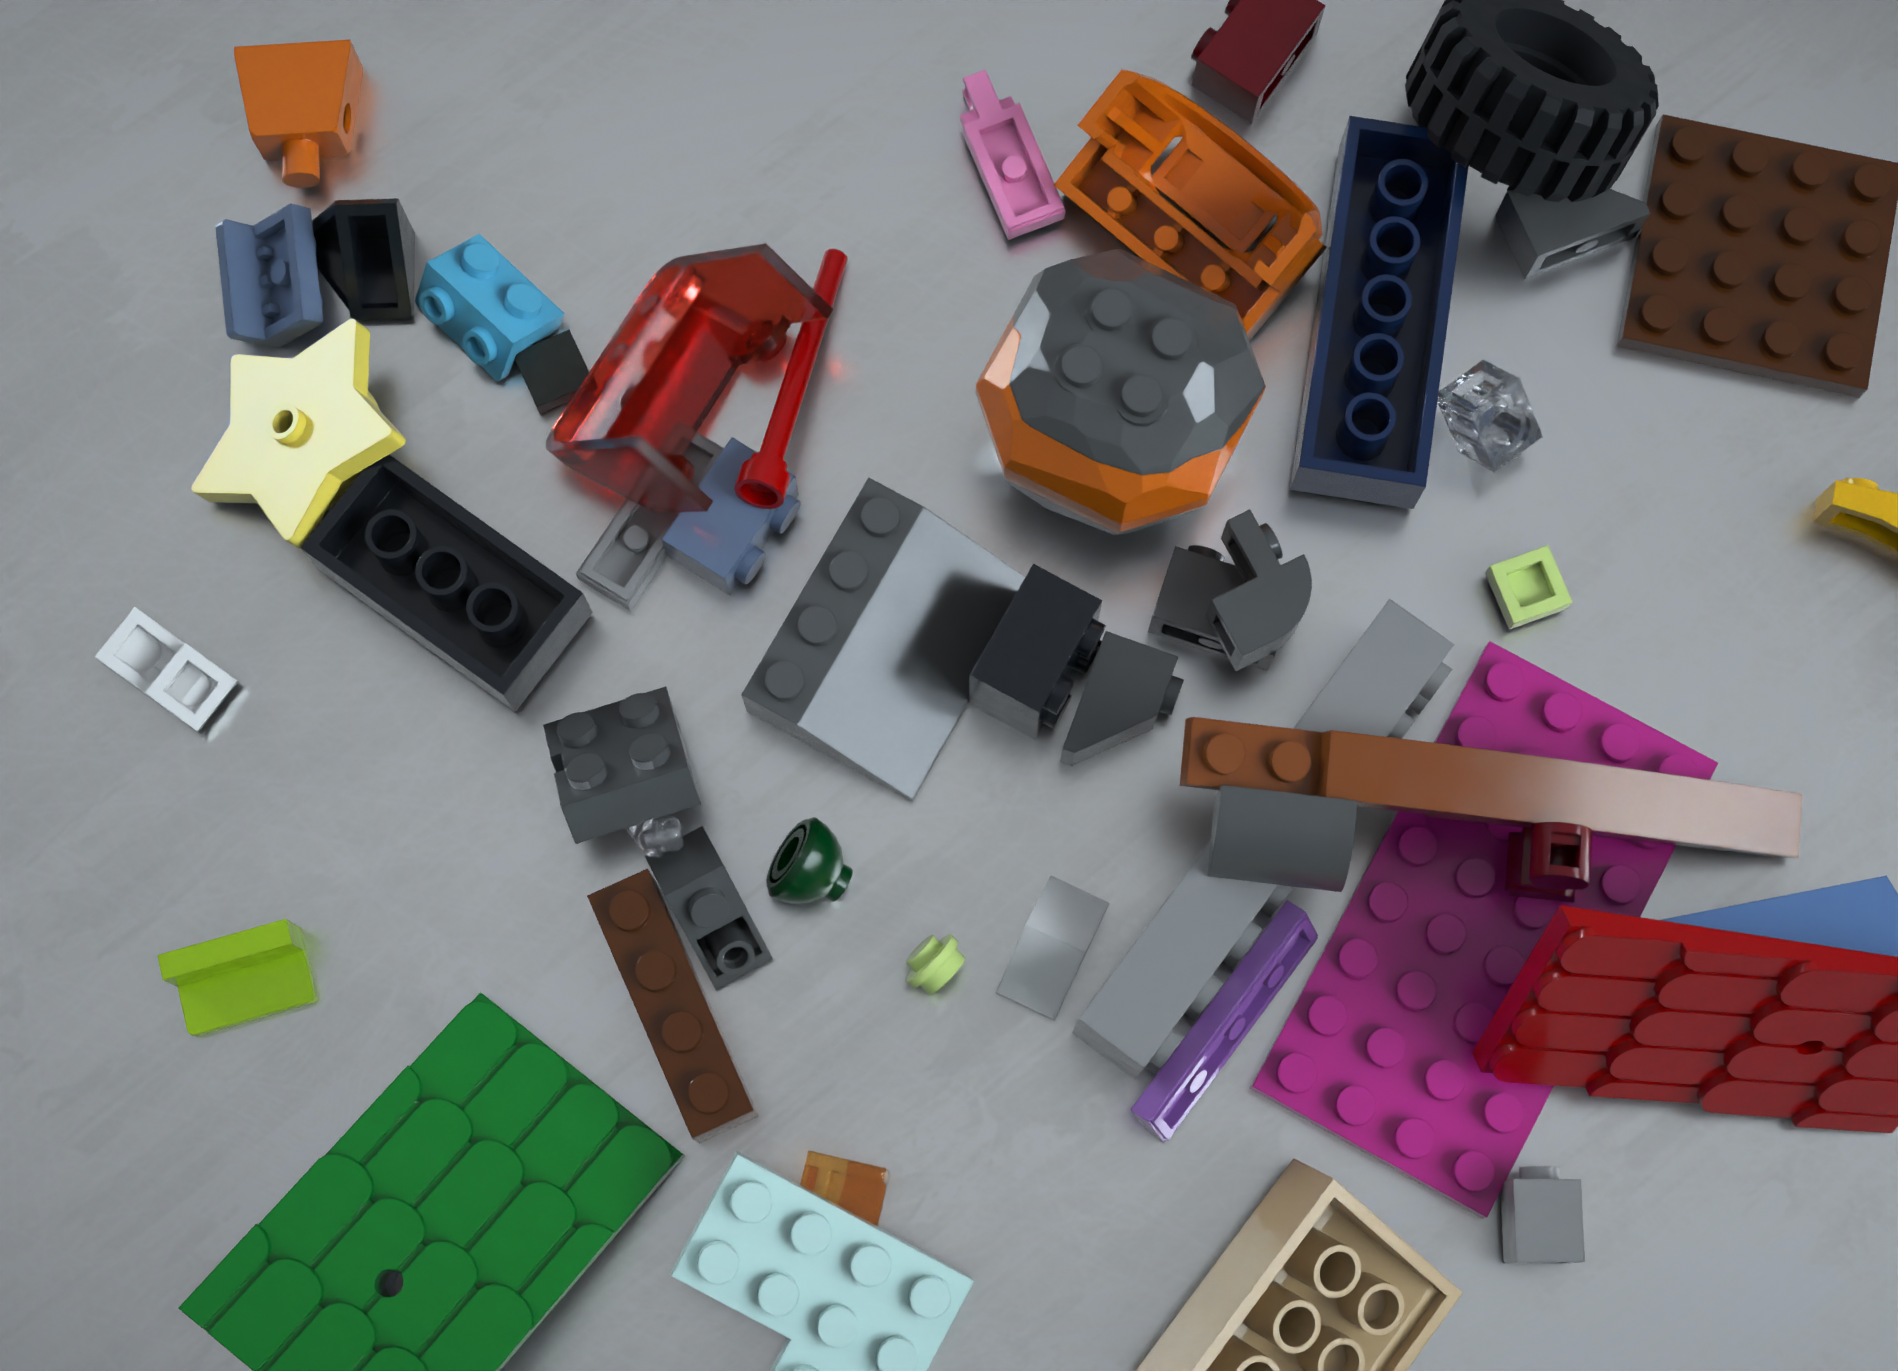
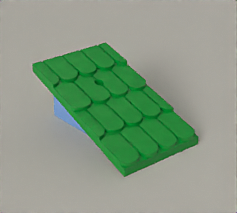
M480 992L471 1003L467 1004L418 1058L410 1066L407 1065L336 1144L311 1166L264 1219L250 1229L178 1309L206 1330L209 1335L252 1371H500L685 1155ZM401 1274L403 1286L397 1294L395 1283L398 1275Z

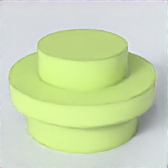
M952 934L945 936L940 941L934 935L927 937L906 960V964L912 968L906 978V982L912 988L921 986L929 995L938 991L954 976L965 961L966 957L956 948L959 941Z

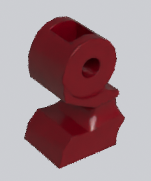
M1540 822L1532 824V828L1524 827L1522 832H1509L1505 890L1510 892L1509 896L1575 903V890H1583L1590 885L1592 829L1573 823Z

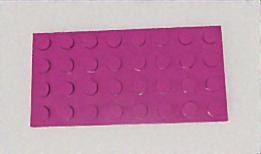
M1491 641L1484 647L1434 743L1601 764L1707 780L1711 779L1718 765V762ZM1397 811L1249 1089L1482 1219L1487 1218L1503 1187V1181L1507 1180L1554 1086L1499 1081L1494 1077L1493 1073H1483L1480 1071L1472 1051L1559 905L1640 917L1677 845L1592 836L1590 885L1583 890H1575V903L1509 896L1510 892L1505 890L1509 832H1522V827L1427 817V814Z

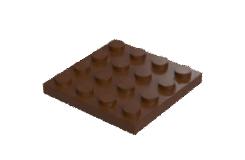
M1663 114L1656 126L1643 202L1646 203L1651 214L1636 236L1617 346L1860 398L1868 390L1898 201V163Z

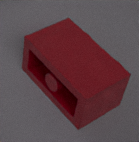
M1229 0L1224 12L1228 15L1225 22L1218 31L1211 27L1208 28L1193 50L1191 59L1196 62L1192 86L1252 124L1317 35L1326 5L1318 0Z

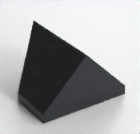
M399 199L335 200L312 220L313 234L316 240L318 270L348 308L351 319H412L414 315L415 232Z

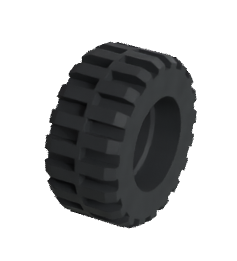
M1445 0L1406 75L1405 90L1408 107H1411L1412 117L1417 125L1427 129V137L1438 148L1444 147L1452 154L1451 159L1463 167L1470 166L1482 173L1480 177L1494 184L1500 182L1512 187L1513 192L1525 196H1530L1533 193L1541 195L1547 201L1559 202L1567 197L1571 202H1577L1590 197L1593 198L1610 189L1627 165L1659 107L1658 87L1655 84V76L1650 66L1642 64L1640 53L1633 46L1624 44L1621 41V35L1612 28L1603 27L1594 21V16L1581 9L1577 11L1565 5L1563 0Z

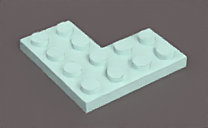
M738 1151L735 1152L670 1271L671 1276L787 1337L769 1371H927L974 1283V1280L968 1274Z

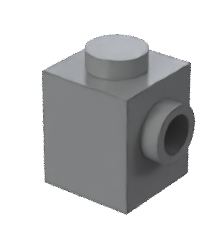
M1557 1166L1519 1167L1520 1179L1503 1181L1501 1189L1504 1263L1585 1262L1581 1179H1561L1560 1167Z

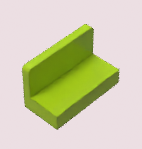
M282 919L157 955L163 981L178 988L187 1032L196 1037L310 1005L317 1000L301 927L288 919Z

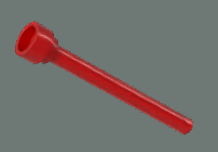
M829 249L824 253L760 451L754 453L750 459L742 463L734 486L736 495L754 507L762 509L780 507L784 502L789 487L790 475L787 472L788 466L784 461V457L848 261L847 256L838 249Z

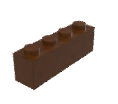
M648 868L587 895L691 1138L700 1144L758 1117L759 1115L661 891Z

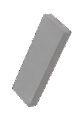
M678 422L576 572L577 578L631 611L667 558V553L661 539L724 448L683 423Z

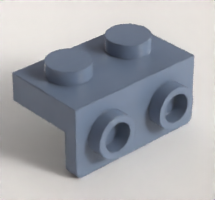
M290 203L253 226L228 219L216 225L226 334L229 338L280 348L323 324V299L319 288L316 240L313 234L311 208Z

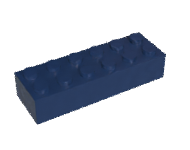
M1349 116L1338 151L1325 241L1327 248L1323 255L1290 490L1414 509L1426 488L1469 166L1463 167L1451 159L1452 154L1444 147L1438 148L1427 137V129L1425 127Z

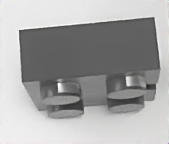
M666 686L646 693L633 694L624 700L592 710L572 713L563 719L543 725L549 755L556 771L554 778L561 809L575 844L701 805L679 722Z

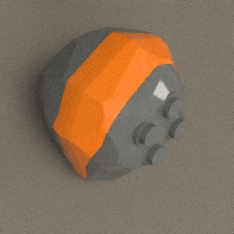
M1114 249L1064 261L1045 268L1033 277L976 383L975 392L1003 474L1011 486L1048 510L1110 534L1121 535L1133 533L1183 516L1207 505L1264 394L1266 385L1236 304L1122 249Z

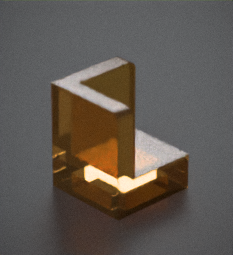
M808 1150L800 1185L878 1226L890 1172L883 1167Z

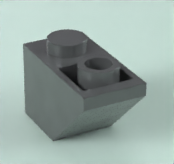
M703 826L645 856L668 904L716 990L773 959Z

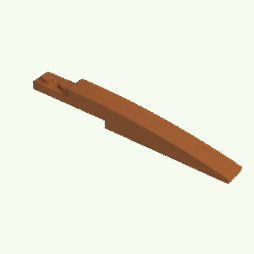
M1199 717L1185 719L1179 786L1219 790L1221 785L1355 800L1358 801L1359 807L1427 814V817L1532 828V824L1540 822H1565L1587 826L1592 829L1593 836L1784 858H1799L1803 794L1601 764L1335 730L1317 732Z

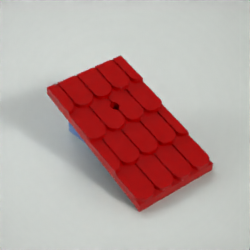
M1886 875L1661 920L1559 905L1472 1051V1054L1481 1072L1493 1073L1494 1077L1502 1082L1585 1088L1588 1095L1592 1097L1700 1104L1705 1111L1710 1113L1791 1118L1795 1127L1893 1133L1898 1127V893Z

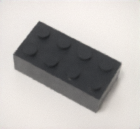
M390 454L362 470L300 547L317 569L515 712L593 613L584 594Z

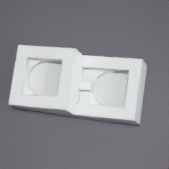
M136 607L132 609L95 656L104 665L197 732H199L238 682Z

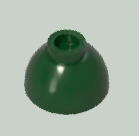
M812 817L799 822L786 836L772 860L766 884L769 895L782 902L793 904L810 903L823 897L834 902L846 890L853 870L843 863L842 849L835 834L818 818Z

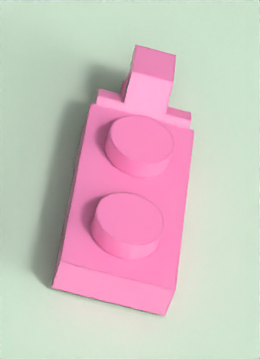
M986 70L964 77L965 89L962 90L970 112L960 115L963 135L1007 239H1013L1065 219V207L1057 188L1053 185L1054 181L1020 103L1015 104L1011 96L999 100Z

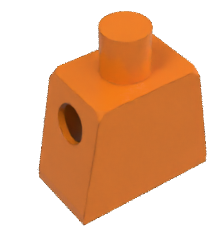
M351 40L234 47V57L249 132L257 149L265 160L282 161V181L286 185L297 188L316 186L320 182L319 158L344 157L351 151L363 78V66Z

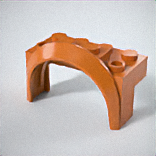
M1121 69L1077 126L1091 136V138L1053 184L1143 260L1236 304L1249 341L1327 248L1319 241L1323 235L1319 209L1309 196L1282 170L1227 125L1180 92L1157 79ZM1175 137H1182L1177 146L1152 175L1151 166ZM1157 188L1166 196H1168L1172 201H1174L1177 205H1179L1183 210H1185L1189 215H1191L1195 220L1202 224L1206 229H1208L1213 235H1215L1230 249H1226L1222 245H1220L1216 240L1209 236L1205 231H1203L1199 226H1197L1181 211H1179L1164 197H1162L1159 194ZM1277 220L1276 224L1267 233L1263 240L1258 244L1254 251H1251L1254 248V246L1259 242V240L1263 237V235L1268 231V229L1272 226V224Z

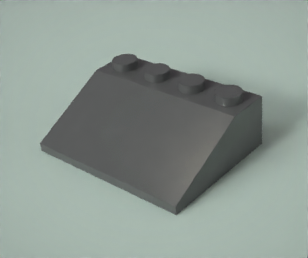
M868 477L742 692L741 696L746 711L913 802L969 703L970 674L1024 581L1025 576L924 506Z

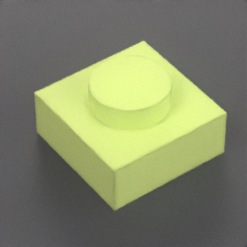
M1548 545L1490 565L1485 572L1509 630L1566 610L1573 603Z

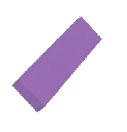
M1288 900L1284 903L1131 1108L1132 1113L1145 1129L1161 1141L1165 1142L1170 1139L1317 941L1318 934L1304 910Z

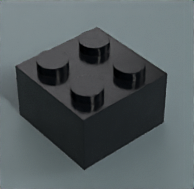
M1033 564L970 674L969 704L1036 740L1044 724L1055 729L1072 698V695L1069 693L1075 683V680L1071 679L1074 670L1085 675L1102 642L1100 638L1106 627L1105 624L1098 621L1102 600Z

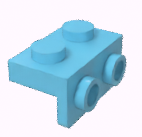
M480 234L428 261L415 298L417 307L422 310L426 318L438 325L466 352L467 356L474 363L480 365L496 381H500L509 375L516 354L559 330L565 314Z

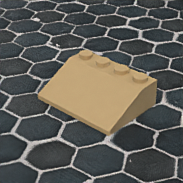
M1293 1158L1136 1371H1407L1463 1292L1334 1178Z

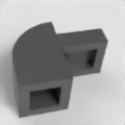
M1250 509L1227 520L1221 536L1222 542L1245 583L1211 599L1206 613V618L1235 671L1274 653L1292 637L1307 609L1312 590V577L1305 555L1303 554L1281 565L1278 559L1283 557V553L1275 533L1267 523L1259 526Z

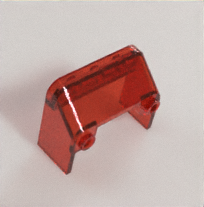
M766 243L674 258L662 266L650 279L551 429L546 440V449L566 467L651 512H707L713 500L692 481L695 469L694 465L682 455L739 365L752 364L759 360L761 362L771 360L784 347L787 341L785 333L792 323L827 320L834 309Z

